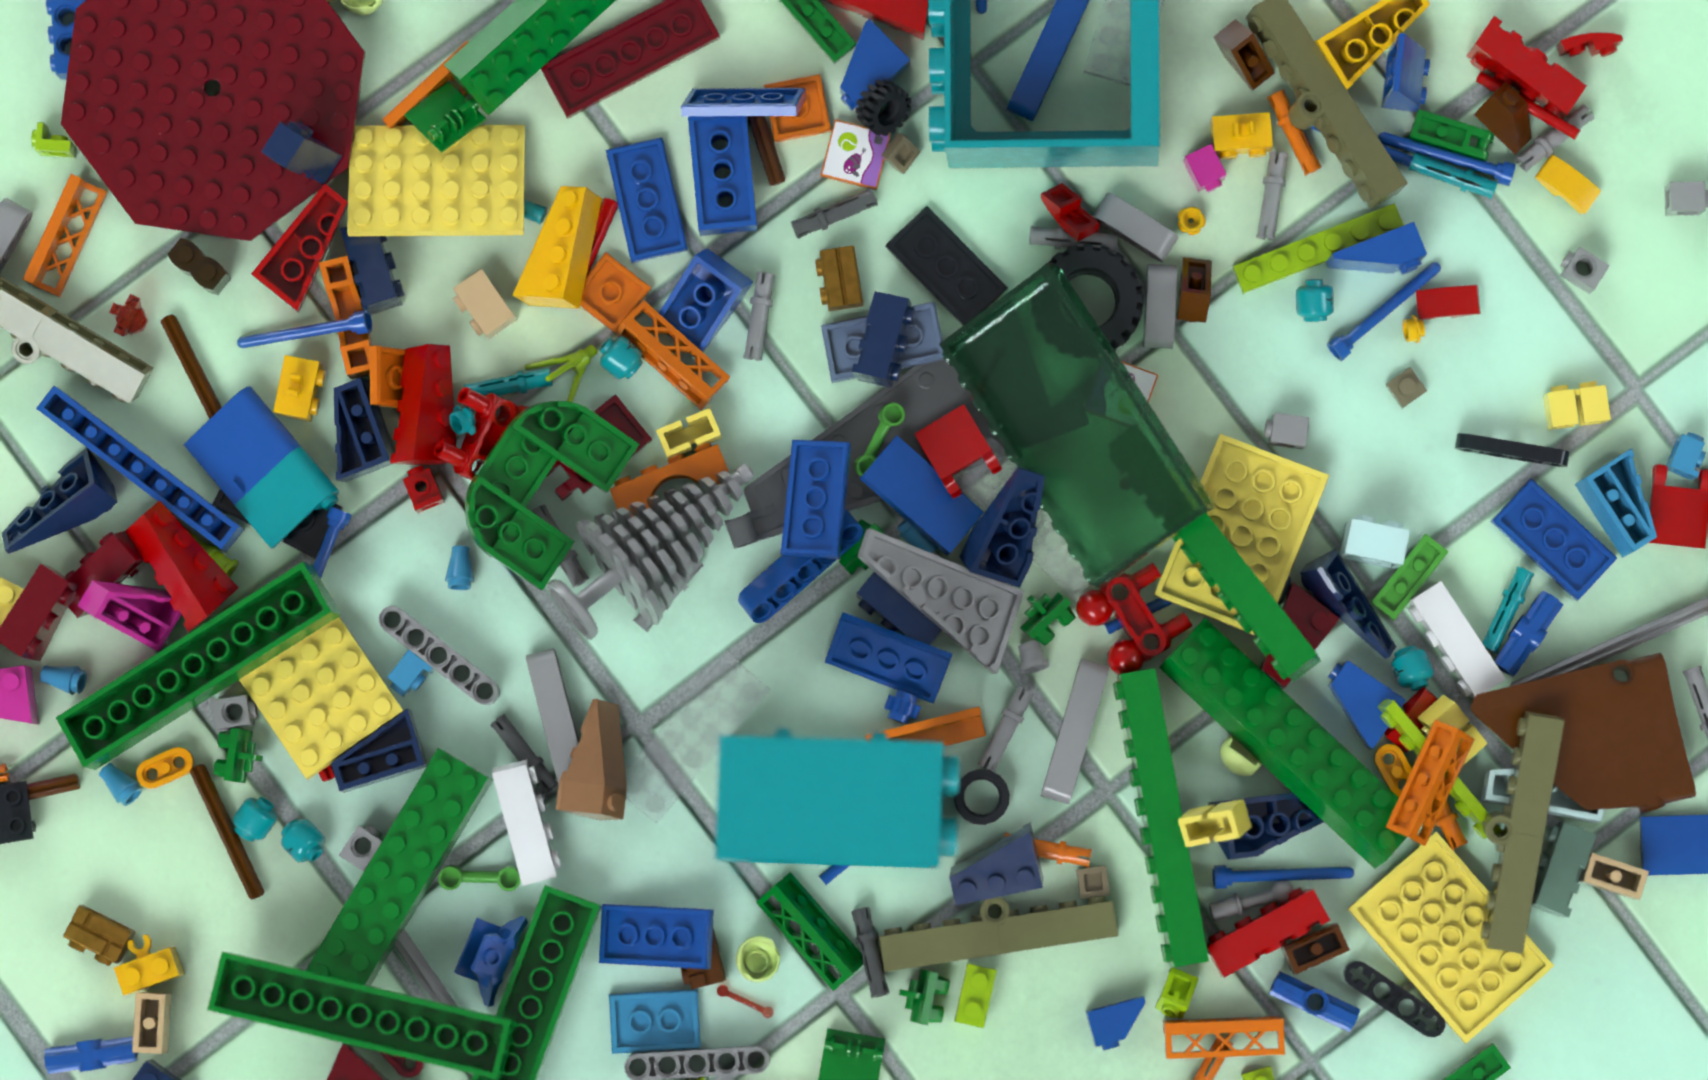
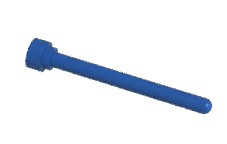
M1381 132L1378 135L1379 140L1383 144L1493 175V179L1498 180L1499 184L1509 186L1514 174L1516 164L1504 161V163L1498 162L1493 164L1387 132Z
M1437 262L1430 264L1347 335L1335 336L1327 343V347L1331 353L1340 361L1348 357L1356 341L1440 272V264Z
M368 310L355 311L353 315L349 316V319L243 336L238 338L237 345L240 348H248L348 330L359 335L371 333L372 319Z
M330 507L326 518H328L327 524L329 527L313 565L320 579L339 531L343 530L345 525L348 526L352 517L351 514L334 507Z
M1213 865L1212 876L1214 889H1226L1233 882L1349 879L1354 876V869L1351 867L1232 871V868H1226V865Z

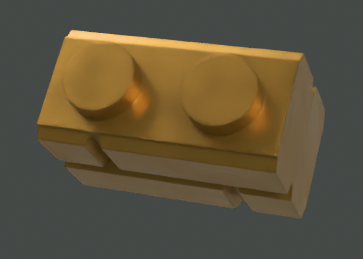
M854 246L821 250L820 259H815L817 277L823 276L825 287L819 288L822 305L828 304L829 311L862 307L863 299Z
M79 905L63 937L70 940L68 946L82 953H84L85 949L96 953L95 960L110 966L112 962L120 963L128 948V941L133 939L136 931L85 905Z

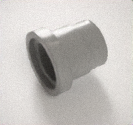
M1029 641L1018 646L1022 663L1020 666L1022 674L1038 672L1049 667L1048 659L1044 658L1039 641Z

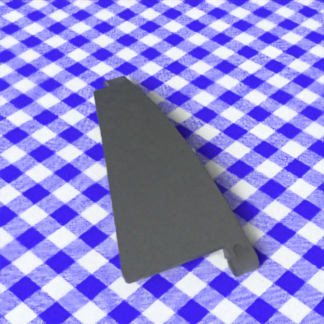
M1012 300L999 303L944 344L946 360L914 366L900 376L898 381H893L892 388L885 387L813 439L814 441L851 443L845 509L850 512L883 500L859 479L860 476L854 470V461L857 457L865 454L880 423L878 419L879 410L888 403H898L904 409L905 417L901 424L890 427L875 458L880 455L897 435L931 466L930 460L914 433L963 404L966 406L997 459L1090 424L1081 396L1071 401L1051 406ZM791 455L744 488V494L751 512L724 521L734 548L743 547L783 534ZM981 458L980 460L976 461L975 463L971 464L970 466L966 467L958 473L967 471L969 469L981 466L986 463L983 460V458Z

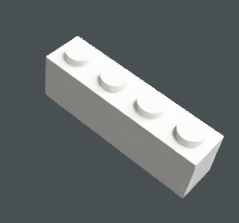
M1442 581L1434 584L1409 601L1411 607L1408 611L1417 624L1419 622L1423 624L1427 630L1424 633L1427 641L1433 648H1439L1443 655L1440 658L1441 662L1449 673L1454 671L1460 680L1457 682V686L1465 697L1470 696L1473 700L1477 694L1488 692L1506 680Z
M526 759L493 768L492 776L522 886L557 877V868L561 867L557 850H551L549 840H553L554 837L550 822L544 823L541 813L546 811L542 794L537 795L534 784L539 783L535 767H529Z

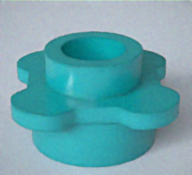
M455 406L453 413L449 416L450 426L453 431L458 435L466 432L470 435L475 434L476 427L474 425L476 424V419L470 408Z

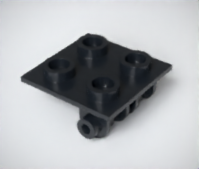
M27 781L0 785V845L34 839L33 832H36V823L31 818Z

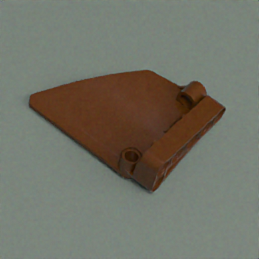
M1661 653L1628 661H1613L1477 694L1473 699L1470 707L1471 712L1512 750L1514 747H1519L1521 736L1517 735L1519 718H1524L1525 711L1558 716L1565 720L1553 785L1583 809L1600 810L1634 807L1639 808L1640 812H1648L1662 808L1667 803L1696 796V788L1675 711L1667 667ZM1622 670L1625 672L1627 681H1618L1614 677V671Z

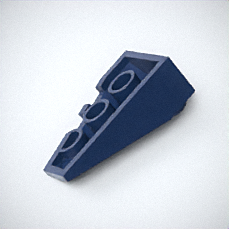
M86 448L66 463L58 471L61 477L50 488L45 485L39 492L41 496L38 502L33 507H25L2 532L4 548L8 554L95 520L104 512L110 511L118 502L114 484L89 449Z
M1021 467L1015 469L971 531L959 556L970 572L1020 588L1033 561L1032 545L1033 539L1037 534V527L1035 526L1037 511L1040 510L1045 479L1042 474Z
M1335 548L1307 563L1300 572L1304 587L1311 591L1319 602L1340 618L1342 622L1385 659L1390 657L1397 646L1337 549Z
M1294 793L1241 798L1245 801L1252 827L1240 838L1219 841L1218 844L1228 860L1257 857L1276 845H1280L1324 821ZM1232 799V800H1223V801L1209 802L1208 805H1213V804H1214L1215 807H1216L1219 803L1230 802V801L1241 800V799Z

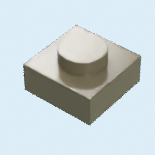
M897 133L881 156L896 171L905 174L921 151L906 136Z
M1411 367L1385 385L1402 409L1427 392Z
M1106 866L1076 870L1080 899L1110 895Z

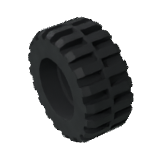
M1084 244L1083 247L1077 248L1074 245L1068 247L1062 253L1058 252L1043 266L1034 285L1031 309L1039 333L1042 332L1045 336V341L1050 346L1053 344L1058 348L1059 352L1065 355L1066 353L1072 354L1074 358L1091 357V359L1100 358V355L1106 353L1109 355L1115 352L1118 347L1123 346L1129 340L1143 313L1144 294H1142L1141 280L1135 274L1136 269L1131 263L1127 264L1123 260V255L1118 252L1114 254L1109 251L1108 247L1102 245L1100 248L1093 247V244ZM1081 275H1091L1102 279L1110 286L1114 294L1115 307L1111 317L1104 324L1095 328H1081L1072 324L1061 310L1060 296L1063 288L1070 280Z

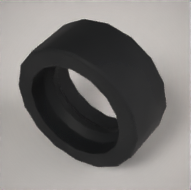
M977 769L968 772L959 780L958 793L954 796L956 810L963 819L972 824L986 825L997 821L1004 815L1009 805L1010 793L1007 783L1000 775L991 770ZM987 780L997 788L999 802L990 813L984 815L976 814L966 806L964 800L965 791L973 781Z

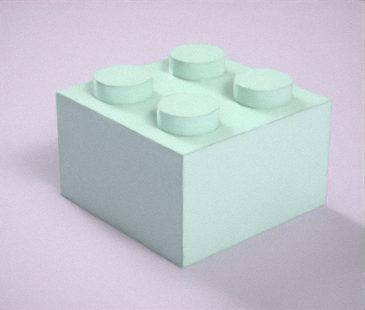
M1357 515V518H1352L1345 523L1339 552L1342 559L1395 570L1404 564L1410 530L1403 529L1404 524L1393 521H1386V524L1374 523L1375 518L1365 515Z

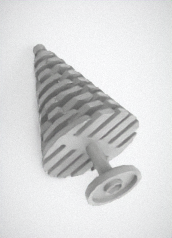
M742 464L732 475L727 471L716 473L717 480L721 484L720 486H717V483L709 477L699 479V485L703 489L705 496H703L702 490L695 484L689 483L681 486L684 495L679 491L675 492L674 489L664 492L665 499L662 501L659 495L648 497V509H646L645 503L637 501L630 504L629 510L624 507L615 510V512L611 513L612 517L603 513L594 516V522L589 523L588 519L577 522L579 535L591 556L593 553L595 554L597 564L603 571V574L577 595L560 580L553 579L547 583L550 595L573 626L587 639L592 640L598 633V627L587 609L614 587L623 597L626 596L627 602L635 610L639 607L641 616L647 621L652 619L653 624L658 625L663 618L662 607L665 605L666 610H668L673 602L671 592L674 594L677 590L679 592L684 584L681 576L687 579L694 569L689 555L691 554L693 562L698 563L703 556L700 544L704 542L705 547L708 548L713 541L710 528L719 531L723 525L722 517L717 513L715 506L723 515L729 516L733 510V505L727 495L730 493V497L738 501L743 494L740 486L753 479L754 473L748 465Z

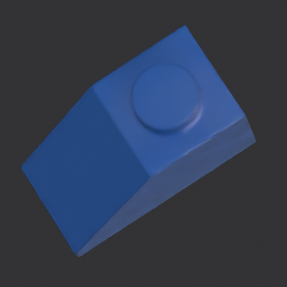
M1140 996L1085 1011L1094 1045L1096 1047L1102 1046V1050L1119 1047V1041L1126 1038L1145 1005V998Z

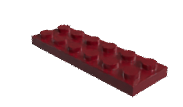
M665 0L549 61L541 68V71L566 118L569 119L720 39V35L701 0Z

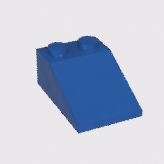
M1403 33L1398 34L1388 50L1382 108L1416 112L1420 104H1425L1427 87H1422L1423 76H1428L1430 59L1425 58V48Z
M1412 222L1332 253L1326 261L1327 268L1390 274L1400 271L1404 275L1418 269L1417 266L1422 264L1421 261L1427 255L1416 225Z
M706 248L694 256L659 314L704 352L738 307L754 281L709 248Z

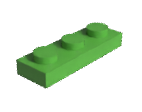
M1424 534L1404 559V564L1396 569L1370 603L1394 621L1447 555L1448 551L1430 536Z

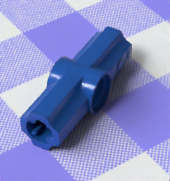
M1541 591L1527 613L1522 615L1508 634L1509 639L1494 659V662L1501 671L1514 677L1529 654L1533 653L1541 644L1547 634V628L1563 607V604L1556 597Z
M1281 971L1278 972L1269 991V995L1349 1033L1355 1025L1361 1010ZM1313 993H1317L1322 999L1321 1006L1316 1010H1311L1307 1005V999Z
M133 1036L104 1041L102 1038L76 1042V1045L45 1049L44 1060L48 1074L74 1070L83 1072L103 1069L108 1065L133 1063L138 1061V1053H132Z

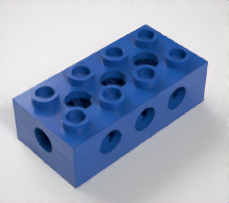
M688 116L700 236L758 231L747 116ZM719 139H723L728 143L726 148L722 150H716L712 145ZM720 168H727L731 171L730 175L724 179L716 177L715 173ZM728 196L734 201L729 207H721L718 205L719 199Z

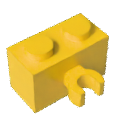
M1270 112L1212 116L1210 120L1211 144L1221 160L1235 159L1237 154L1249 153L1251 158L1263 157L1273 147Z
M284 356L273 410L277 416L309 422L312 421L313 415L317 416L320 406V399L316 398L318 387H323L326 377V370H322L323 365L319 361Z
M148 934L142 936L145 944L141 949L135 946L134 940H129L128 948L133 954H136L137 959L114 967L123 996L185 975L176 947H169L151 954L152 940Z

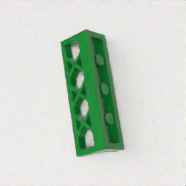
M791 872L756 902L833 991L864 965L861 952ZM772 895L781 904V910L775 909L768 901ZM790 920L798 923L801 933L795 932L792 929ZM809 942L815 943L819 947L820 955L812 952ZM829 965L835 966L842 974L838 980L829 971Z

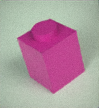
M1212 144L1185 156L1183 163L1198 192L1206 189L1207 193L1223 185L1221 181L1225 179L1227 174Z

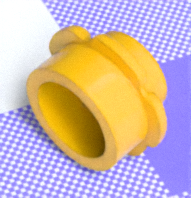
M1197 207L1184 208L1177 216L1179 219L1177 226L1183 233L1187 232L1189 235H1196L1205 226V216L1202 215L1201 210ZM1192 218L1194 222L1191 224L1188 222V219Z
M1416 315L1403 320L1402 329L1406 342L1414 341L1419 343L1421 337L1425 336L1423 320H1418Z

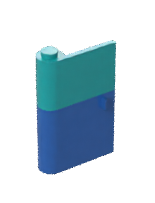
M251 386L242 389L234 395L183 444L271 549H274L314 510L322 508L328 510L339 500L337 498L339 490Z

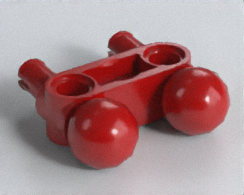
M464 387L459 392L457 401L477 411L475 414L476 424L474 425L476 433L470 435L467 432L460 449L444 441H439L434 448L433 454L435 457L452 464L454 471L461 477L472 481L474 475L507 426L528 406H517L512 401L503 399L493 393L484 396L468 387ZM500 407V414L496 418V411ZM476 461V468L472 471V465Z
M1153 562L1132 575L1122 573L1101 586L1100 590L1091 589L1084 592L1076 603V612L1079 619L1089 626L1105 624L1111 618L1112 613H1114L1129 639L1115 642L1107 654L1110 668L1118 675L1139 671L1144 661L1148 662L1169 649L1172 639L1192 627L1191 621L1184 612L1163 625L1158 624L1140 596L1141 589L1161 577L1159 570ZM1113 586H1124L1127 590L1126 599H1115L1112 595ZM1145 635H1154L1158 639L1157 649L1148 650L1143 644Z

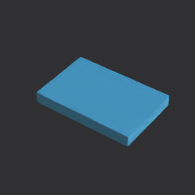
M698 989L609 994L612 1054L701 1048Z

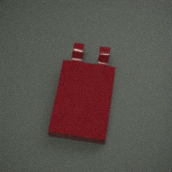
M616 394L593 411L640 444L632 456L652 441V438ZM559 460L556 461L546 476L548 477L561 466L570 477L555 489V493L561 501L567 499L578 488L584 495L594 487L592 483Z

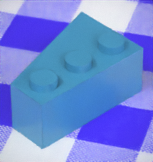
M1632 448L1574 484L1622 558L1635 552L1657 537L1647 501L1645 502L1640 486L1642 481L1640 475H1637L1634 465Z

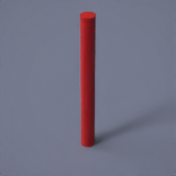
M1482 71L1476 78L1477 83L1493 92H1496L1503 85ZM1519 94L1527 102L1528 113L1574 140L1578 137L1580 129Z

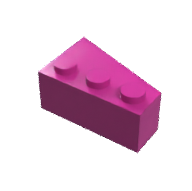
M93 580L77 605L93 617L160 652L182 615L179 610L175 611L169 602L172 598L167 590Z
M23 665L0 669V718L39 725L32 667Z

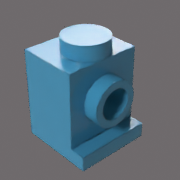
M1690 432L1687 435L1682 434L1677 437L1666 464L1668 471L1689 480L1697 478L1699 472L1694 469L1695 467L1700 468L1706 452L1702 451L1705 444L1703 442L1704 438Z
M408 650L387 678L393 682L390 687L404 697L412 689L417 691L426 679L423 675L426 671L432 673L435 669Z

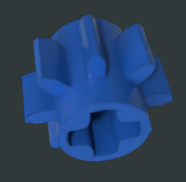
M897 690L895 696L889 695L884 709L890 710L887 718L908 725L910 718L917 720L921 710V706L916 705L918 697L901 690Z

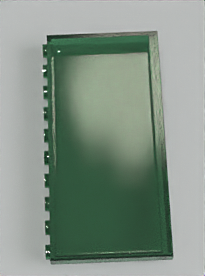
M1047 263L939 344L943 350L942 356L944 360L957 371L959 383L965 390H969L975 399L973 400L975 408L979 413L985 415L989 421L991 433L997 439H1000L1005 446L1004 452L1007 458L1012 463H1016L1018 467L1042 474L1045 477L1040 508L1048 513L1052 519L1051 525L1054 531L1059 536H1063L1068 544L1067 550L1070 556L1075 561H1079L1084 569L1083 575L1085 579L1095 588H1101L1214 508L1213 502L1070 281L1056 264Z

